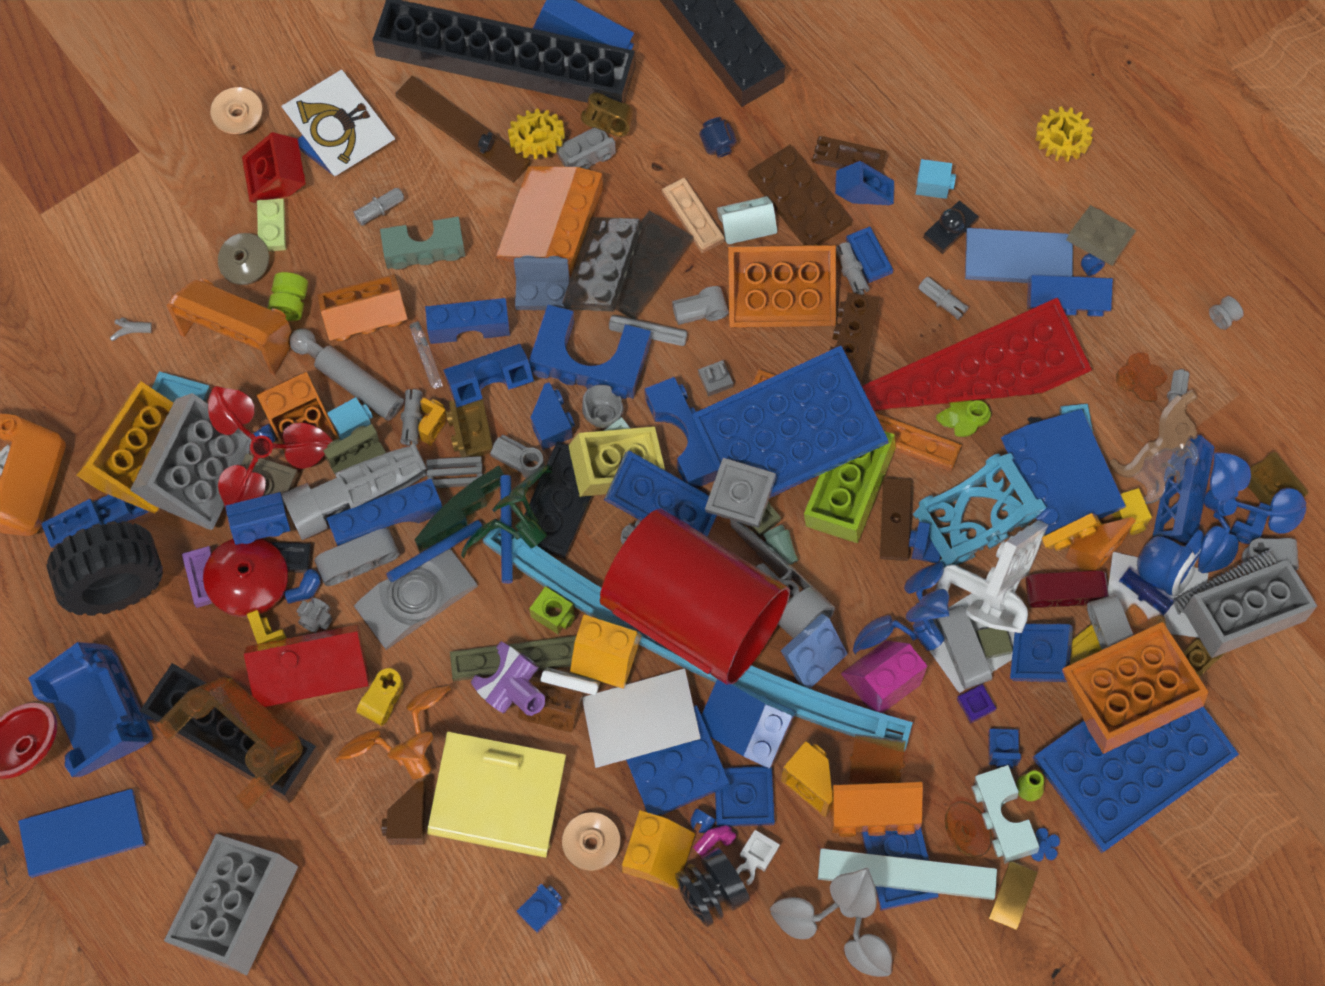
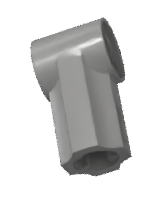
M719 286L705 288L699 295L672 301L674 316L678 325L704 318L708 321H716L726 317L729 313L722 289Z
M503 434L497 438L490 453L491 457L521 472L524 478L545 466L543 455L538 449L527 448ZM530 461L538 462L535 467L525 466Z

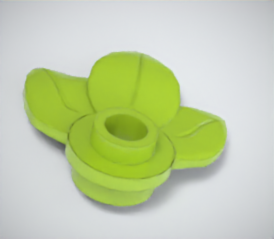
M975 400L950 403V408L936 415V420L941 425L954 428L955 436L967 437L974 434L979 426L989 422L991 412L986 403Z

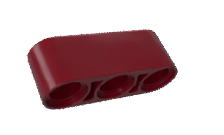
M1106 572L1041 573L1025 578L1028 606L1032 608L1087 606L1088 602L1109 597Z

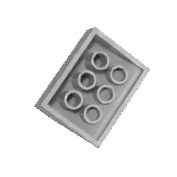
M191 393L177 398L130 490L158 508L212 530L224 507L218 491L219 477L226 468L242 464L245 455L250 452L249 444L251 439L239 428L232 435L219 433L210 422L208 403L195 394Z
M216 834L164 941L220 966L247 975L298 866L278 853Z

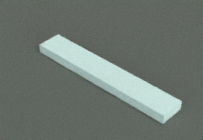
M829 849L820 850L818 880L833 881L834 878L841 874L868 868L875 886L990 900L995 899L997 869Z

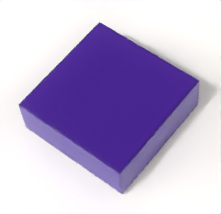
M983 684L957 697V701L970 724L996 711V707Z

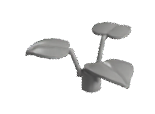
M868 868L841 874L834 878L830 885V893L835 903L819 915H814L812 904L801 898H784L771 906V915L785 933L797 939H809L817 931L815 922L822 920L836 908L840 907V911L844 916L849 918L856 917L853 932L855 940L846 942L844 946L845 955L850 964L860 972L871 976L884 977L892 973V953L886 942L872 934H865L861 937L859 934L862 918L872 915L877 906L875 884Z

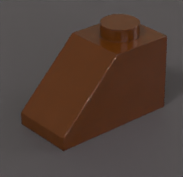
M417 781L387 810V818L382 819V836H386L389 845H424L426 786L424 781Z

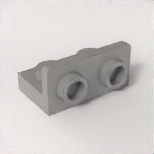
M592 128L564 142L562 147L556 146V154L564 167L589 169L591 165L599 161H607L616 153L614 139L612 137L609 138L605 131L597 128Z

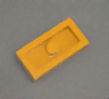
M1091 513L1041 539L1046 548L1051 550L1055 548L1056 551H1060L1071 545L1070 540L1078 536L1084 539L1097 532L1095 528L1101 526V522L1096 514Z

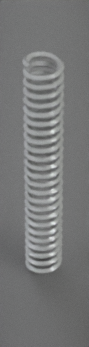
M1265 550V553L1261 552V555L1257 554V557L1253 556V559H1249V562L1245 561V564L1241 563V566L1237 565V568L1229 569V572H1225V575L1221 574V577L1217 576V579L1209 580V583L1206 582L1205 585L1197 587V590L1193 589V592L1189 591V594L1186 593L1185 596L1182 595L1181 598L1178 597L1177 600H1173L1178 615L1181 614L1180 610L1184 613L1183 610L1193 595L1219 586L1222 583L1224 584L1226 581L1229 582L1230 579L1231 581L1235 580L1234 577L1237 579L1239 578L1238 575L1242 577V573L1247 575L1245 569L1250 574V568L1253 572L1256 571L1255 566L1258 571L1260 570L1258 564L1263 569L1262 562L1268 567L1265 558L1272 565L1273 563L1269 556L1276 563L1277 561L1273 556L1272 550Z

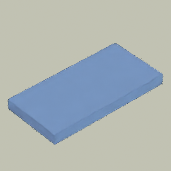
M967 228L965 279L1028 283V277L1031 275L1072 277L1073 244L1066 241L1069 234Z

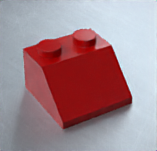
M271 132L242 156L249 202L257 203V200L288 197L306 184L297 138Z

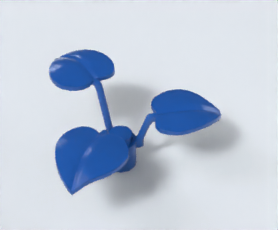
M1214 453L1210 491L1207 492L1204 498V504L1208 509L1215 512L1213 517L1219 520L1223 528L1214 526L1205 535L1199 554L1198 572L1208 573L1223 569L1232 563L1236 557L1238 539L1235 535L1229 533L1230 527L1223 516L1233 514L1237 507L1270 516L1268 522L1270 530L1279 534L1288 533L1294 530L1304 518L1307 503L1302 494L1292 488L1280 490L1271 501V510L1238 502L1234 497L1238 496V491L1245 489L1249 485L1251 478L1250 467L1243 459L1233 454Z
M943 562L917 571L905 583L904 589L906 593L916 592L919 603L906 614V619L909 622H915L913 624L914 631H911L896 620L892 621L890 615L879 617L868 623L858 634L853 646L855 655L860 650L873 647L886 640L894 628H899L908 634L912 640L918 638L927 651L936 649L944 642L945 637L933 619L949 617V594L945 589H939L924 597L922 595L924 589L931 588L941 578L944 572Z

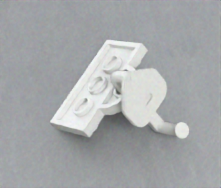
M1038 520L1030 526L1027 525L1023 531H1019L1014 537L1011 536L1006 542L1003 541L996 553V557L999 558L996 568H991L986 579L953 564L946 566L935 591L945 589L948 592L952 583L978 595L985 600L976 601L967 608L965 613L969 618L993 629L1022 633L1028 618V610L1015 591L1020 580L1030 572L1042 542L1041 538L1044 537L1048 524ZM1007 607L1016 611L1015 617L1004 609Z

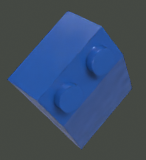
M717 679L701 716L711 738L743 757L770 769L777 759L797 711L736 683L726 685Z

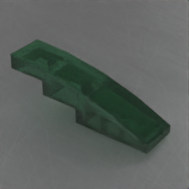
M500 466L495 467L471 482L453 496L429 520L414 539L419 553L468 525L466 517L487 506L485 495L500 487V476L504 475Z

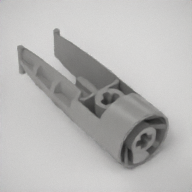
M412 444L410 447L397 449L335 473L337 478L313 489H310L308 483L281 495L301 539L304 540L328 529L325 522L327 517L402 490L420 478L426 477L425 469L427 468L416 444Z
M730 519L731 528L781 579L764 563L759 564L757 568L790 589L792 598L788 600L782 618L778 623L784 631L794 639L819 615L824 614L829 619L832 617L835 607L791 564L755 535L753 531L740 522ZM796 583L803 589L801 592H799Z

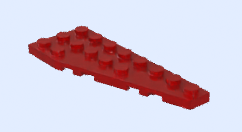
M1057 297L864 384L862 388L873 410L883 411L1043 394L1091 372L1092 369Z

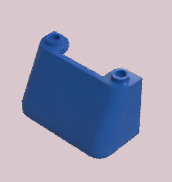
M77 642L28 678L32 686V692L38 700L54 703L69 737L73 750H70L65 755V768L71 777H83L143 748L153 740L151 728L146 718L140 712L141 706L122 664L114 650L107 645Z

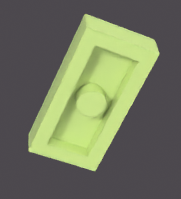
M284 199L257 200L258 237L266 244L269 251L286 250Z

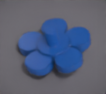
M1040 828L1036 831L1039 850L1038 853L1031 856L1033 860L1040 862L1043 860L1045 853L1046 858L1052 861L1058 856L1054 848L1060 845V839L1055 834L1048 838V831L1045 828Z

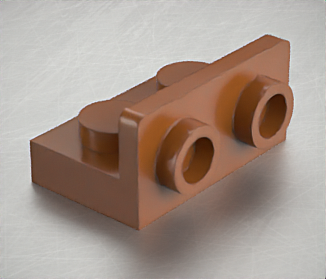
M531 677L529 682L545 696V705L539 713L532 716L525 714L519 708L518 718L529 723H536L571 733L583 698V692L541 682L540 678Z

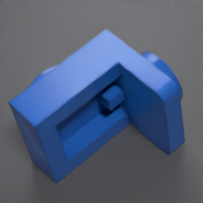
M919 522L917 531L911 530L908 546L913 547L911 559L939 563L940 554L928 536L930 524Z

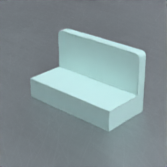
M767 196L717 208L718 218L723 224L727 244L777 233L773 203Z

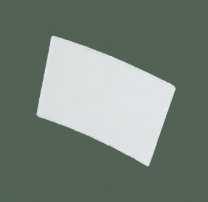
M1113 552L1108 594L1109 596L1116 595L1119 598L1129 625L1148 629L1163 622L1170 634L1199 638L1185 613H1182L1180 610L1181 614L1178 615L1173 600H1177L1178 597L1181 598L1182 595L1189 594V591L1193 592V589L1197 590V587L1205 585L1208 581V573H1200L1198 568H1195V573L1184 591L1177 596H1171L1163 590L1148 585L1141 579L1136 565L1138 557Z

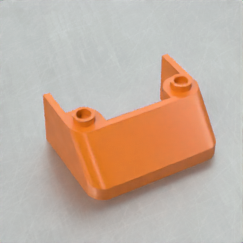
M201 278L200 280L191 281L173 294L167 303V308L181 336H186L194 322L258 349L262 352L269 372L273 375L276 374L291 347L290 336L292 331L289 322L285 319L286 315L282 311L274 308L269 310L221 290L206 279Z
M0 413V439L11 443L0 478V533L31 536L37 533L42 525L66 443L58 433L16 415Z

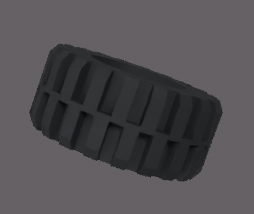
M115 521L107 522L104 525L96 524L92 525L91 528H83L76 531L75 535L67 536L63 539L62 543H58L54 547L46 565L58 604L66 611L73 612L76 615L87 614L88 616H95L98 613L108 614L117 609L118 611L125 609L130 604L134 605L140 602L141 598L149 596L151 591L158 587L163 575V567L151 533L139 524H131L126 521L116 523Z

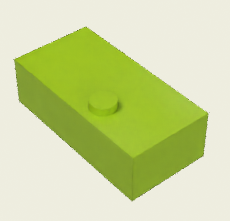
M885 432L888 444L819 475L804 512L806 527L855 543L859 542L896 449L895 434Z

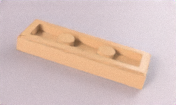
M685 177L662 189L663 196L701 254L724 242V236Z

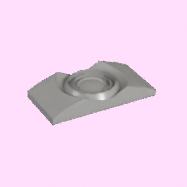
M448 549L394 582H391L389 579L380 582L364 595L354 607L385 650H387L477 588L478 585L452 550Z

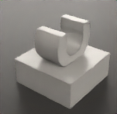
M723 360L698 369V375L708 397L733 388V381Z

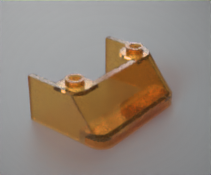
M220 677L188 691L155 727L166 740L170 741L191 718H202L216 707L249 736L255 744L248 750L245 762L248 769L256 776L235 797L248 812L300 757L303 747L299 737L238 683L229 677Z

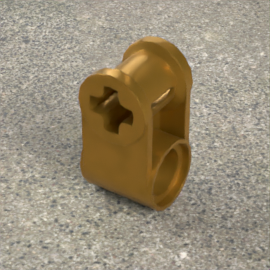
M590 94L587 109L581 114L582 122L589 127L600 129L613 136L622 137L627 135L633 116L632 108L603 94Z

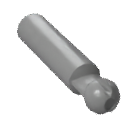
M306 328L297 329L291 334L290 346L295 353L300 355L309 354L315 359V368L366 404L385 420H392L399 413L404 399L330 345L325 348L321 347L316 343L314 334Z

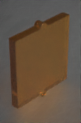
M855 734L853 754L849 757L850 761H852L849 781L867 784L900 783L902 768L905 767V762L903 761L905 741Z

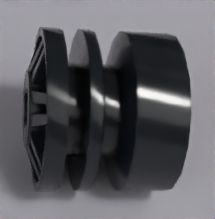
M715 848L701 857L704 872L701 873L692 864L687 866L692 878L691 880L682 870L675 873L683 900L693 915L699 918L706 927L714 923L709 910L719 920L724 917L720 903L724 902L727 907L734 911L750 901L748 892L738 873L719 848Z

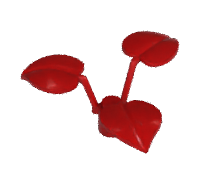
M215 386L209 396L208 414L212 426L224 435H232L239 428L251 439L249 451L253 459L248 469L246 470L241 465H233L226 468L219 477L218 491L224 506L263 496L266 487L265 479L261 474L252 471L258 459L266 458L273 449H286L285 458L287 462L296 468L305 469L318 463L324 456L323 450L327 449L328 444L332 442V439L321 429L307 423H294L283 431L285 444L272 443L268 437L262 435L256 437L243 426L249 423L254 416V404L248 395L239 390Z

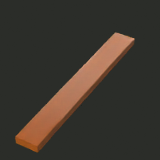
M759 369L752 386L776 375ZM875 413L883 430L895 434V451L952 472L962 446L961 444Z

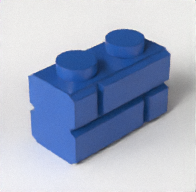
M280 492L225 506L235 545L241 543L249 544L257 539L269 536L277 537L282 533L290 531Z

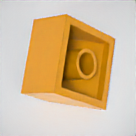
M583 615L574 642L570 672L624 689L642 635L637 631Z
M805 741L783 767L781 782L826 817L829 814L833 801L829 761L825 757L827 754L822 748L816 744L811 746Z
M639 810L622 863V873L678 890L679 885L675 878V873L680 870L684 871L695 833L667 818Z

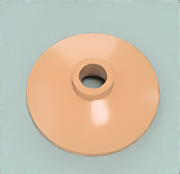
M242 87L229 88L221 92L213 100L210 109L211 118L216 127L229 134H241L251 130L258 124L263 112L259 97L253 91ZM241 113L240 116L234 117L235 114Z
M593 812L584 813L572 819L566 826L562 837L563 851L567 859L574 866L587 871L599 870L608 866L616 858L620 849V834L614 822L605 815ZM594 839L597 841V846L595 848H588L586 842Z

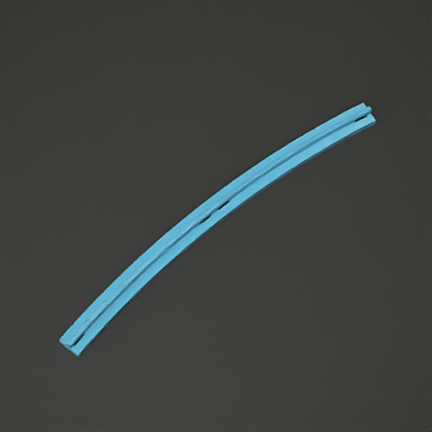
M496 528L485 536L483 543L501 556V536H499L501 528ZM512 535L513 566L542 586H546L568 600L574 607L590 617L639 632L642 635L639 645L716 683L717 678L703 672L600 604L601 587L570 569L537 545L530 549L521 537L516 540ZM751 666L735 682L744 688L797 711L796 717L865 741L905 752L913 722L833 698L754 666ZM886 728L901 732L903 735L887 731Z

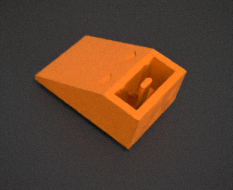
M306 371L255 394L280 444H285L283 431L294 423L313 425L324 431L332 441L339 439Z

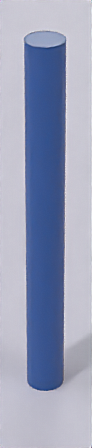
M510 475L500 476L501 500L511 492ZM510 505L501 508V522L512 528V508ZM501 528V582L509 584L513 582L512 534Z
M479 520L472 522L387 572L388 579L391 582L396 581L469 538L482 526Z

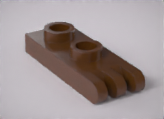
M824 136L818 137V145L815 146L814 150L816 154H813L812 162L841 169L861 161L878 172H882L886 156L885 150Z

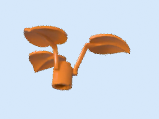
M451 686L428 689L419 693L408 702L406 709L412 711L416 735L412 736L408 741L392 748L379 737L381 735L379 730L368 731L354 737L344 745L335 761L338 763L339 760L357 757L371 749L374 745L379 744L388 751L387 756L389 759L397 760L400 766H405L412 780L427 775L432 770V767L425 756V752L433 739L432 732L421 733L418 714L421 710L437 703L448 690H451Z

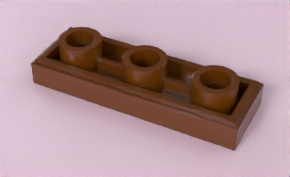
M883 479L880 559L908 560L911 480ZM896 518L899 520V522L894 523L891 521V519Z

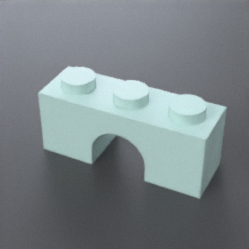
M1007 765L975 776V785L971 786L976 802H982L985 812L982 813V818L986 829H992L995 840H992V845L996 856H1002L1006 864L1010 861L1038 853L1039 845L1030 821L1012 823L1007 821L1001 813V807L1006 802L1018 797V790L1009 766Z

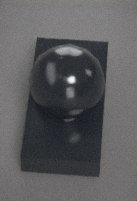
M959 200L953 207L942 213L940 219L924 233L923 238L943 254L966 232L967 228H971L978 221L979 216Z

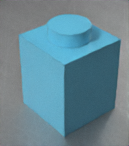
M921 159L915 195L947 199L949 189L954 190L956 174L951 173L952 163Z
M356 397L327 413L341 440L350 436L356 428L369 426L371 424L370 419L373 418L367 405H360Z

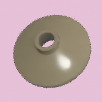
M250 233L236 234L225 241L219 251V270L231 283L237 285L254 283L264 275L268 268L269 250L266 244L256 235ZM240 253H244L243 259L238 261L237 256Z

